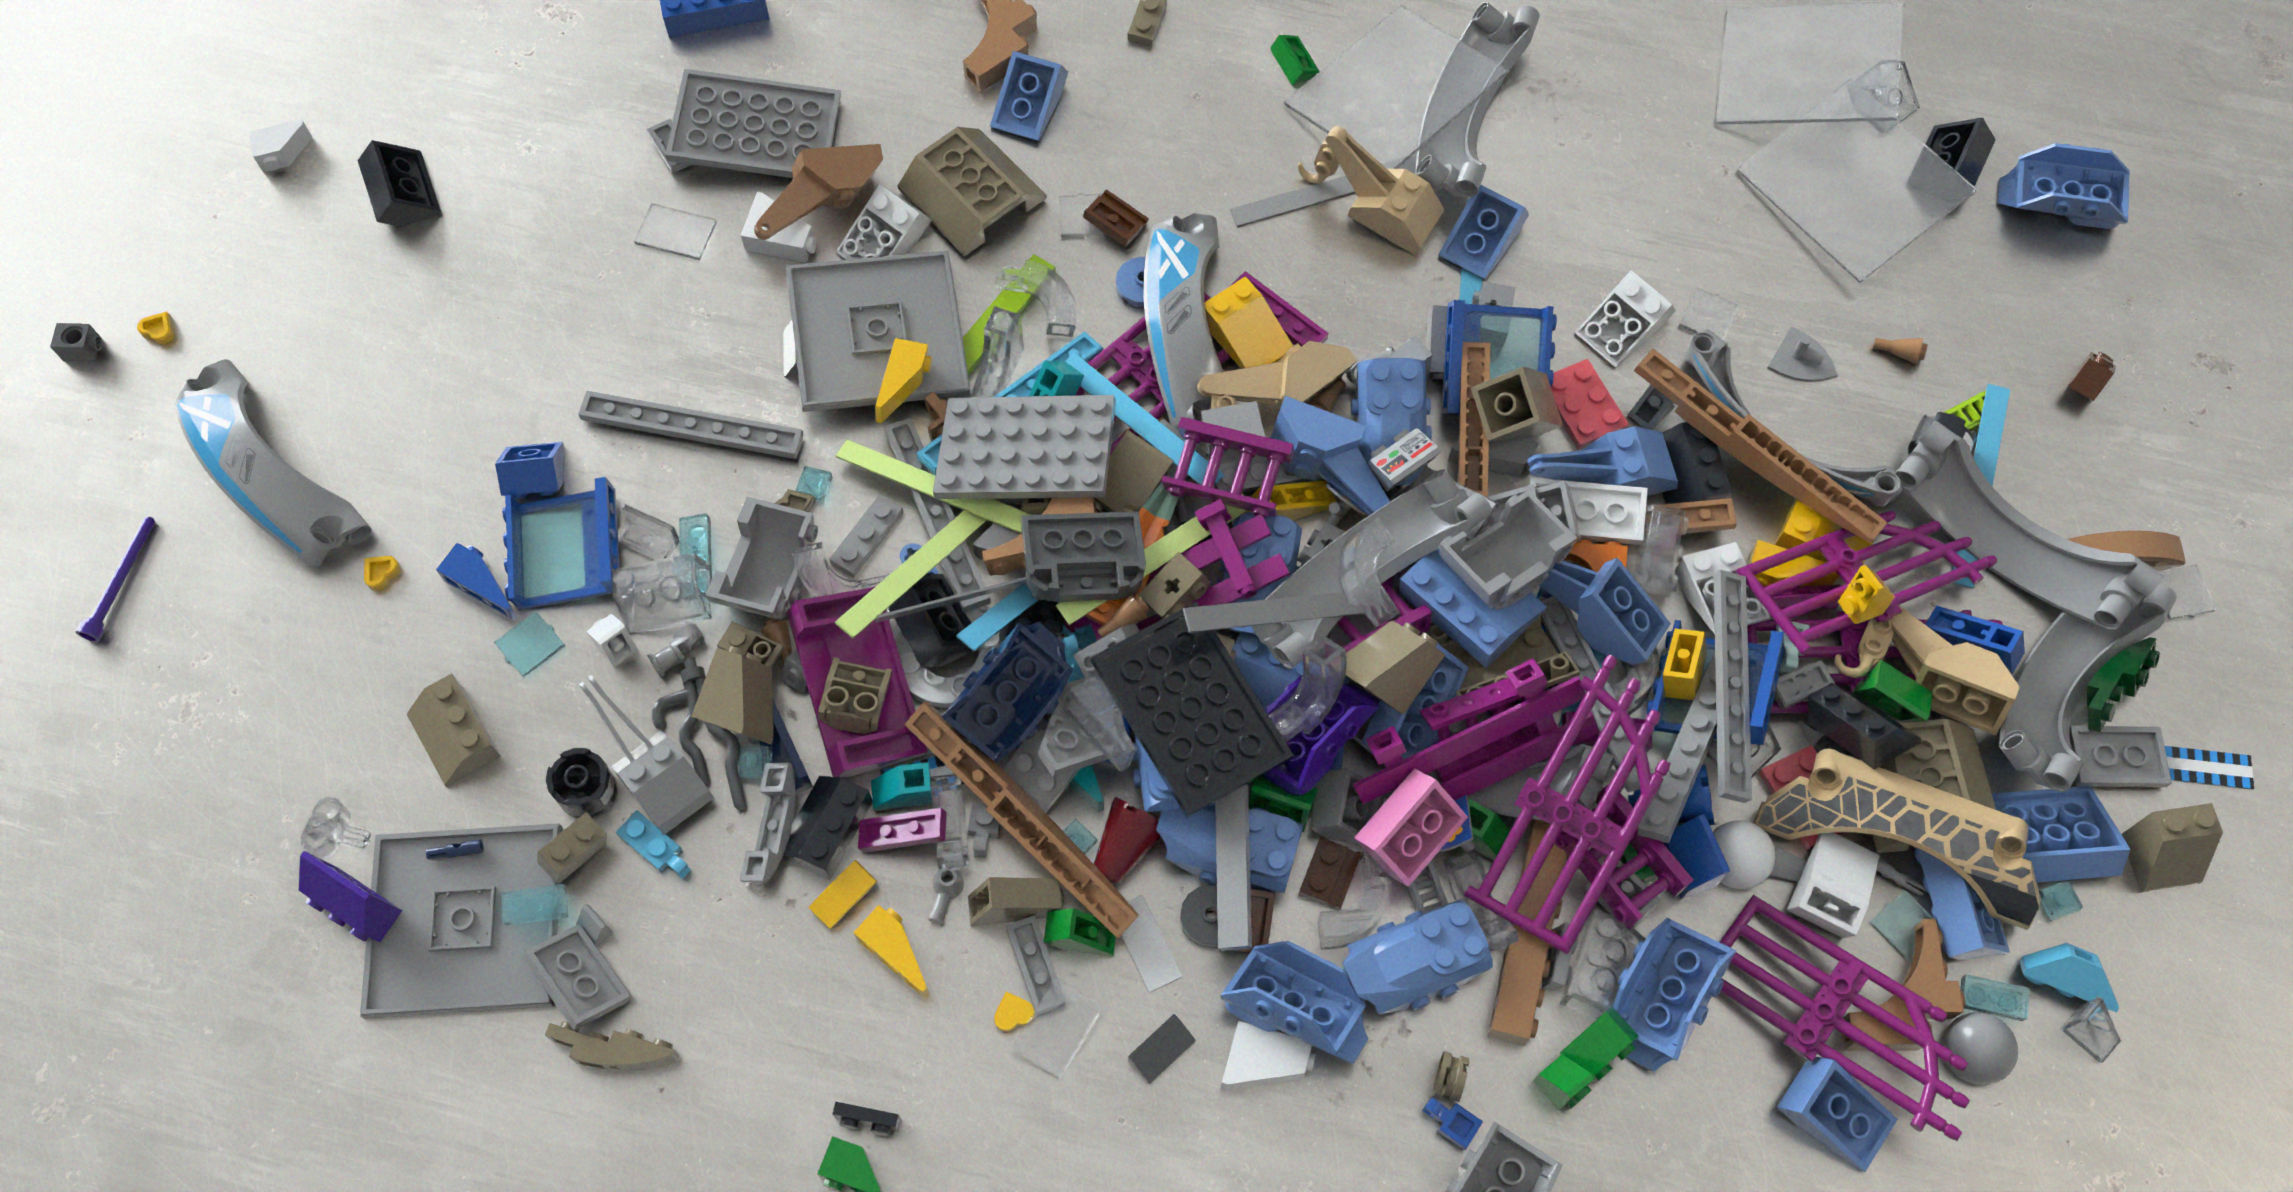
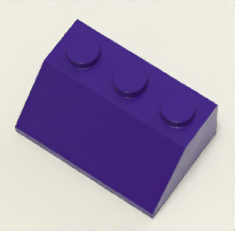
M304 850L301 853L298 891L308 897L306 903L320 912H323L324 909L329 911L328 918L342 927L346 923L352 928L349 933L358 939L366 942L369 937L381 942L403 910L339 867Z

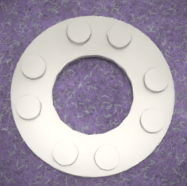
M985 605L965 613L970 622L973 623L990 608ZM898 625L893 634L911 696L921 702H929L932 706L949 708L965 689L963 683L973 671L978 673L985 663L982 660L993 647L998 649L1001 645L998 632L979 648L976 663L968 672L956 675L955 677L945 678L936 676L927 668L921 667Z

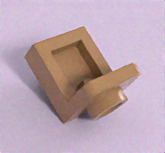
M932 392L925 397L927 412L935 420L928 426L929 438L931 441H934L943 433L947 401L944 398L940 400Z

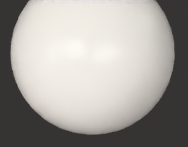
M1736 820L1726 822L1713 831L1730 869V872L1720 882L1721 884L1733 889H1749L1761 884L1769 877L1775 864V848L1771 838L1761 827L1748 821Z

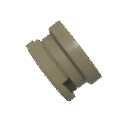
M1443 1051L1435 1078L1433 1095L1438 1097L1447 1095L1450 1096V1100L1460 1101L1468 1072L1466 1067L1469 1066V1057L1460 1056L1456 1058L1452 1056V1053Z

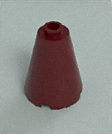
M1115 797L1112 801L1094 860V865L1111 884L1113 881L1119 884L1161 838V835L1156 831L1158 819L1139 808L1128 806V802L1118 797Z

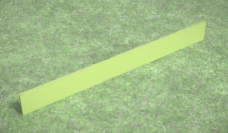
M848 439L835 455L836 458L935 498L933 495L935 475ZM938 499L1021 534V515H1031L994 499Z
M1226 505L1232 517L1227 523H1230L1248 510ZM1195 516L1145 548L1146 567L1143 578L1169 562L1178 552L1183 553L1211 535L1210 530L1205 531ZM1108 600L1064 601L1057 604L1056 608L1070 625Z
M964 510L835 621V624L851 638L857 636L876 619L877 615L882 614L980 528L987 519Z

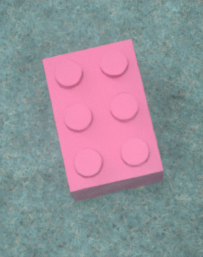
M1414 768L1354 838L1389 876L1409 887L1466 821L1468 816L1436 779Z

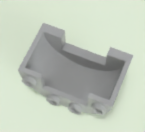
M1530 490L1519 496L1514 495L1509 498L1504 505L1505 511L1501 521L1492 527L1489 525L1484 527L1473 539H1466L1467 534L1462 531L1454 537L1448 536L1438 547L1443 561L1490 609L1493 607L1497 610L1506 608L1536 589L1550 576L1547 572L1553 569L1555 561L1558 564L1563 562L1578 538Z
M747 497L737 519L741 537L726 572L715 571L705 596L712 603L780 620L787 615V611L796 600H801L804 580L808 581L811 576L812 564H809L813 543L818 535V526L814 525L813 513Z

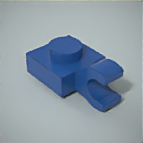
M1434 1098L1428 1100L1422 1110L1430 1118L1442 1123L1437 1132L1463 1150L1467 1149L1483 1123L1481 1119L1459 1104L1455 1103L1451 1110H1449Z

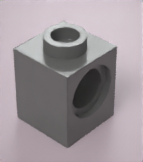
M56 323L50 348L62 361L96 362L98 351L102 348V338L90 324Z

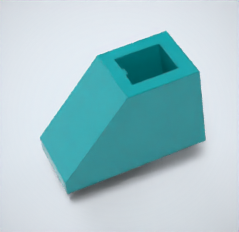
M929 762L900 765L871 780L873 811L934 804Z

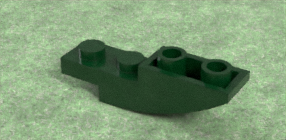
M2149 637L2125 648L2107 661L2092 677L2087 685L2089 730L2101 732L2105 723L2112 721L2117 702L2122 703L2125 695L2135 697L2140 687L2146 686L2149 679V671L2151 668L2155 669L2160 658V652L2156 651V638Z

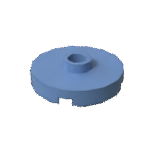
M1146 257L1128 260L1122 264L1117 272L1116 288L1119 296L1135 307H1144V281L1139 279L1144 278Z

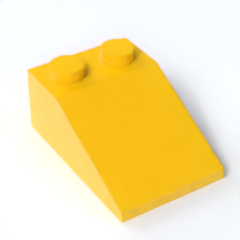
M1246 276L1204 302L1209 332L1241 369L1276 363L1293 347L1266 300Z
M1795 499L1775 545L1790 549L1843 527ZM1856 535L1844 540L1854 551L1868 547L1873 543V541L1869 543ZM1819 550L1806 555L1828 562Z

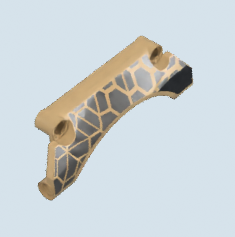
M1823 749L1817 753L1809 779L1799 776L1768 796L1765 802L1762 801L1754 820V824L1761 827L1764 831L1787 840L1820 833L1857 832L1887 837L1912 845L1940 859L1961 875L1976 891L1991 917L2025 930L2031 927L2040 908L2041 898L2032 862L2022 858L2026 852L2028 825L2023 819L1880 767L1873 769L1863 761L1833 749Z

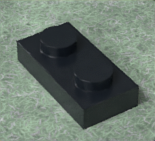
M836 1101L832 1113L835 1119L840 1121L839 1125L842 1127L858 1129L859 1125L871 1127L870 1131L872 1133L889 1136L890 1131L899 1133L902 1122L899 1114Z

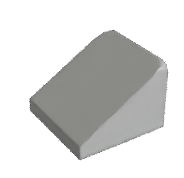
M585 904L581 909L576 925L580 924L597 947L612 935V931L589 904Z

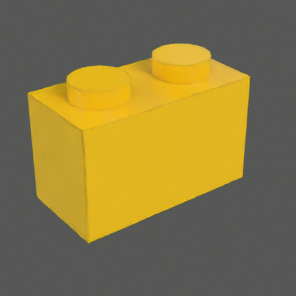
M1674 629L1663 671L1665 697L1694 700L1707 657L1705 632Z

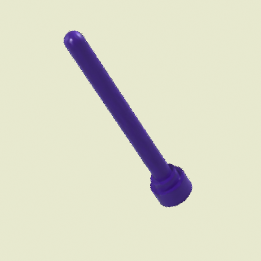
M147 516L143 519L92 616L87 617L85 621H81L76 634L92 642H99L105 632L103 620L155 525L154 518Z

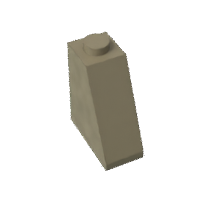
M989 877L968 895L970 926L1015 922L1033 915L1036 916V919L1047 918V912L1062 909L1064 893L1060 889V883L1056 878Z

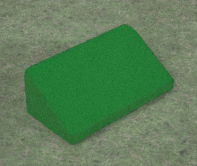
M1278 35L1270 50L1292 85L1305 82L1321 74L1298 36Z

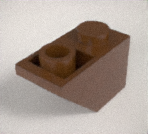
M2100 351L2097 355L2090 352L2071 380L2069 387L2094 401L2115 373L2114 359Z

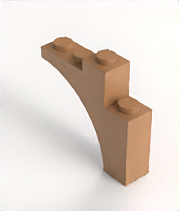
M981 0L989 17L987 29L976 49L963 60L965 78L980 93L1005 77L1013 51L1028 55L1029 45L1025 37L1037 30V12L1032 5H1027L1023 0Z
M1094 497L1052 498L1042 514L1097 513ZM1022 534L1003 545L982 551L983 560L990 576L1005 575L1011 571L1025 568Z
M1923 919L1913 927L1914 951L1912 962L1902 985L1931 1002L1933 1006L1941 1008L1947 1014L1946 1019H1953L1964 1012L1965 995L1960 990L1959 981H1946L1948 967L1946 961L1942 959L1941 946L1943 944V936L1941 930L1937 928L1936 919ZM1893 995L1887 1002L1879 1005L1915 1028L1906 1004L1900 998ZM1864 1011L1849 1012L1842 1017V1019L1893 1051H1920L1923 1049ZM1924 1014L1926 1020L1932 1019L1929 1014ZM1928 1022V1025H1929V1027H1930V1029H1931V1032H1932V1026H1931L1930 1022ZM1842 1034L1844 1051H1869Z

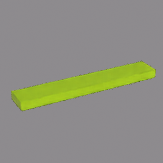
M1033 254L963 336L968 376L1056 272L1055 266Z

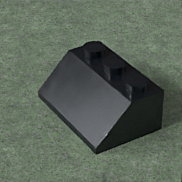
M1983 117L1935 125L1907 182L1909 186L1944 201L1970 198L1996 141Z
M371 140L357 161L376 221L403 227L439 215L441 210L421 151Z
M1688 422L1679 423L1663 432L1678 480L1677 489L1662 492L1665 504L1727 499L1731 497L1733 491L1717 444Z
M926 574L888 608L892 612L950 597L955 594L943 574ZM959 602L894 618L922 668L941 667L973 651L956 637L958 633L971 624L966 613H963Z
M1830 683L1808 696V723L1873 769L1921 743L1919 736L1857 694L1838 685Z
M819 775L792 824L790 837L782 859L830 881L859 829L860 820L865 818L872 805L870 791L841 777Z

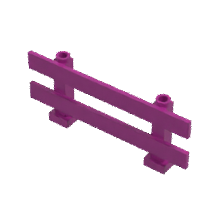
M1221 499L1195 511L1199 523L1205 531L1210 530L1213 538L1181 554L1198 570H1202L1223 559L1230 578L1207 588L1204 595L1199 599H1195L1192 603L1197 602L1199 606L1234 603L1240 599H1249L1256 595L1258 590L1290 575L1280 553L1250 568L1247 567L1243 559L1241 550L1272 535L1262 513L1230 529L1227 521L1231 520L1232 517ZM1166 564L1150 573L1146 586ZM1156 613L1136 623V626L1141 631L1163 618ZM1085 616L1070 625L1064 619V626L1071 632H1075V628L1087 627L1091 624L1097 641L1103 638L1097 631L1102 625Z
M1530 659L1506 671L1509 682L1519 697L1523 696L1524 702L1404 760L1401 754L1407 751L1394 726L1366 738V742L1378 765L1384 763L1386 768L1353 784L1362 804L1364 805L1397 789L1414 768L1424 774H1428L1534 723L1539 737L1440 785L1455 801L1551 757L1569 725L1567 723L1557 727L1553 713L1584 698L1585 691L1579 687L1580 678L1576 676L1544 692L1542 686L1548 684L1545 674L1536 661ZM1592 712L1589 713L1572 746L1600 733Z

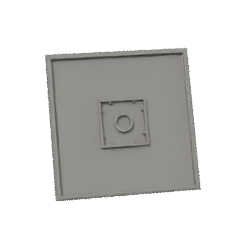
M949 250L785 265L803 412L876 405L895 338L928 344V356H932L930 373L925 372L922 384L904 402L925 400V397L932 392L939 398L970 395L971 390Z
M561 824L376 835L371 890L403 911L381 942L369 937L366 940L360 1017L368 1019L553 1007L554 1001L525 961L523 955L525 950L557 935L560 883L557 884L537 863V851L562 832ZM481 839L484 846L483 853L452 858L427 859L426 857L427 849L443 847L452 843Z

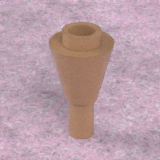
M1875 338L1873 349L1890 351L1892 354L1917 365L1918 359H1925L1928 344L1923 343V338L1894 339V341Z
M1338 379L1330 389L1310 399L1306 404L1332 413L1338 395L1344 390L1346 383L1342 379Z
M1130 594L1112 616L1113 619L1097 631L1102 637H1105L1120 627L1149 618L1146 612L1150 609L1140 595L1134 598Z
M772 618L764 623L765 627L760 632L763 636L784 646L780 654L784 665L785 658L791 654L792 650L788 620Z

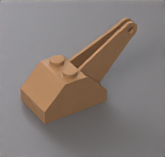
M881 144L801 149L792 166V182L757 221L754 227L756 237L761 240H767L822 205L825 207L833 206L834 209L849 207L883 160Z

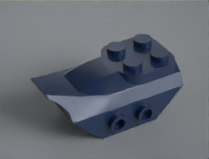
M1039 621L1027 626H1023L1019 622L998 649L993 647L982 660L985 664L979 672L973 671L963 683L965 689L941 717L969 742L997 763L1021 744L1025 738L1027 740L1032 738L1040 727L1037 723L1044 715L1049 716L1058 706L1059 702L1057 699L1062 694L1074 669L1066 662L1065 644Z

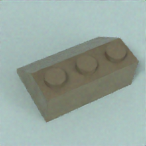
M452 673L424 688L407 712L412 726L446 787L501 757L465 690Z

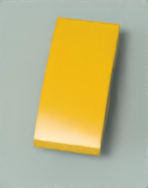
M854 860L808 908L830 929L834 928L855 904H858L878 881L857 860Z

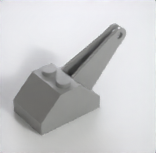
M589 676L588 680L599 695L643 742L639 747L629 752L596 698L583 682L578 684L595 707L625 756L612 765L611 768L663 835L714 799L701 778L665 733L659 731L650 739H647L606 695L596 680Z

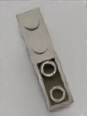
M562 1022L560 1026L549 1023L545 1036L552 1042L572 1048L569 1058L576 1064L596 1069L640 1071L676 1063L679 1059V1055L672 1049L673 1044L655 1038L653 1043L643 1040V1034L630 1029H625L624 1033L614 1030L609 1040V1037L591 1031L589 1036L579 1033L580 1028L573 1030L569 1023Z

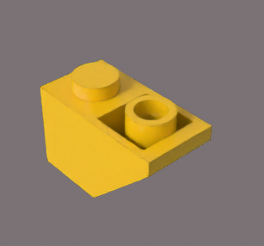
M1863 565L1851 580L1838 603L1854 624H1858L1884 614L1895 596L1867 565Z

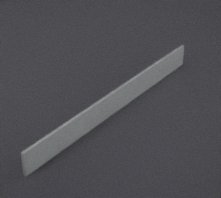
M1416 155L1387 163L1383 166L1387 169H1407L1415 174ZM1342 176L1320 184H1314L1231 208L1230 211L1237 227L1354 194L1355 191L1347 177Z
M1023 577L877 615L875 622L878 623L1025 585L1026 580Z
M1378 589L1183 608L1189 633L1384 611Z

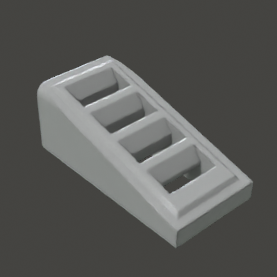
M1433 860L1418 875L1427 873L1429 878L1417 883L1413 881L1407 887L1416 910L1422 911L1423 914L1448 904ZM1429 885L1433 886L1434 890L1419 895L1418 889ZM1437 896L1439 902L1426 907L1423 906L1422 901Z

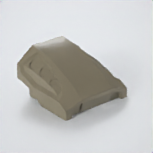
M834 657L826 679L818 710V719L838 730L858 734L877 731L881 710L892 678V669H876L840 661V658Z

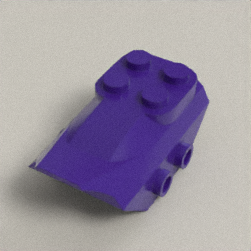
M1327 673L1300 675L1285 688L1284 692L1272 704L1265 708L1268 716L1294 756L1263 776L1289 794L1302 795L1307 793L1331 769L1337 752L1349 739H1352L1357 734L1358 729L1380 707L1377 704L1379 699L1354 684H1343Z

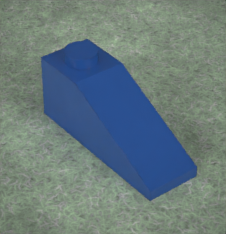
M456 543L436 569L444 582L515 621L518 616L489 567L482 559L483 553L471 545L466 548Z
M1937 605L1925 623L1927 627L1953 646L1968 642L1998 654L2011 675L2025 654L2024 631Z

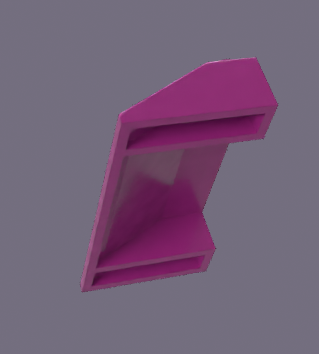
M875 587L796 600L787 611L833 777L847 778L861 775L928 753L926 745L904 725L916 710L889 620L878 623L874 620L854 638H851L835 624V621ZM834 657L840 658V661L876 669H892V678L881 710L877 731L858 734L838 730L818 719V710Z

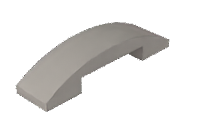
M789 762L765 764L759 792L767 795L755 851H746L740 876V881L767 883L777 869L785 852L795 810V776L793 764Z

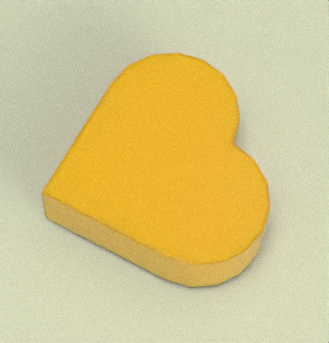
M168 311L145 317L137 324V330L142 337L149 340L153 339L159 345H166L174 338L172 318Z
M392 556L364 558V582L373 591H380L386 588L389 580L397 577L401 571L400 564Z
M1006 991L995 1012V1025L1002 1032H1011L1017 1026H1028L1035 1017L1034 1007L1030 1002Z

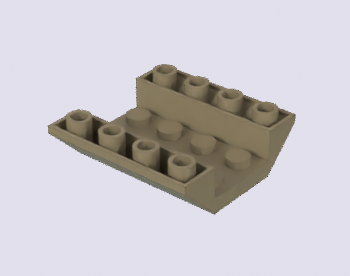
M956 127L914 157L898 184V189L918 210L932 219L931 223L964 257L985 242L984 229L1018 205L1028 212L1047 198V195L980 129Z
M1541 615L1487 669L1437 625L1431 626L1430 630L1425 632L1435 639L1440 646L1469 667L1460 690L1456 691V697L1507 679L1506 671L1530 659H1534L1545 674L1548 682L1545 688L1580 676V671L1568 652L1565 651L1558 654L1541 628Z
M1950 719L1900 723L1919 736L1921 743L1879 766L1880 768L1996 810L1973 729ZM1872 834L1876 853L1905 851L1909 849L1910 845L1907 843Z

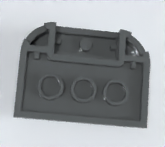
M1139 512L1021 515L1026 568L1025 580L1035 599L1052 602L1118 600L1127 598L1130 594L1134 597L1138 593L1146 567Z

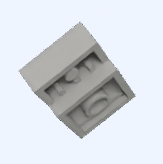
M1565 480L1539 488L1532 484L1485 497L1496 504L1492 508V513L1483 522V528L1488 525L1492 527L1501 521L1505 511L1504 505L1509 498L1514 495L1519 496L1530 490L1578 537L1576 542L1581 541L1571 491Z

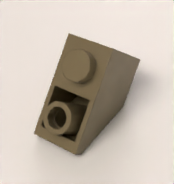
M733 621L717 644L718 648L729 651L730 646L759 656L763 658L761 664L770 668L773 667L784 649L783 645Z

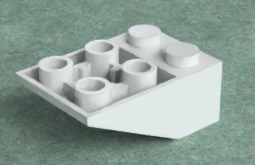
M879 184L836 252L846 260L904 255L918 242L932 219L895 192Z
M1630 270L1575 333L1616 368L1653 336L1676 310L1673 304Z
M1736 542L1684 555L1674 571L1685 597L1714 634V574L1719 570L1737 574L1736 570L1738 568L1746 566ZM1746 585L1747 625L1769 620L1768 611Z
M1820 833L1787 911L1841 938L1857 935L1869 906L1879 855L1836 833Z

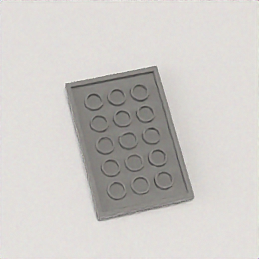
M684 69L665 154L666 161L793 178L792 166L801 149L832 147L841 90Z
M1115 396L948 398L933 488L935 499L1105 497L1116 407Z

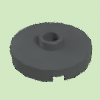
M1209 884L1198 887L1187 895L1182 903L1180 920L1190 940L1200 946L1213 948L1218 946V918L1216 916L1210 919L1205 914L1209 910L1217 913V886Z

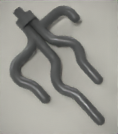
M688 658L684 660L685 669L680 673L684 689L658 699L652 708V720L654 726L661 729L665 726L664 710L670 706L685 701L688 702L689 711L680 727L679 741L682 749L692 758L695 772L703 783L707 785L709 776L701 749L691 739L692 729L698 719L691 717L706 675L704 668L697 666L695 658ZM704 721L708 731L716 738L723 740L728 746L725 771L734 807L742 810L746 806L737 769L740 756L739 741L728 729ZM748 737L751 744L759 743V740Z

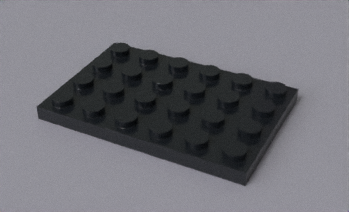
M1194 602L1185 608L1199 607L1197 602ZM1183 609L1091 657L1092 665L1187 818L1289 761L1294 756L1216 632L1209 630L1189 633Z

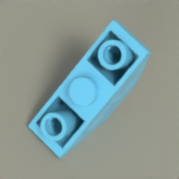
M2064 943L2021 957L2019 962L2022 973L2029 981L2038 985L2045 983L2055 987L2059 993L2067 997L2073 998L2077 996L2086 1000L2089 1005L2096 1009L2105 1010L2106 1008L2117 1013L2119 1005L2098 955L2069 943Z

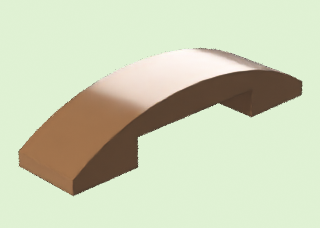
M2114 531L2067 539L2099 550L2132 554L2141 561H2154L2155 566L2184 565L2186 563L2180 537L2169 533Z

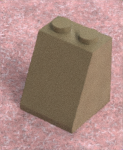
M1520 367L1471 387L1489 442L1539 436L1563 426L1546 373Z
M1128 430L1110 455L1105 497H1094L1097 513L1123 512L1128 501L1138 505L1136 512H1139L1162 482V477L1166 476L1172 469L1174 460Z
M1392 620L1336 660L1332 666L1364 690L1404 715L1445 654L1436 648L1438 642L1424 632L1419 636L1421 632L1409 623L1405 622L1401 626Z
M730 646L729 651L717 647L691 717L772 744V668L761 664L763 658L750 654L745 650Z
M2208 803L2152 812L2121 835L2131 849L2128 857L2141 893L2202 883L2222 837L2223 830L2213 804Z

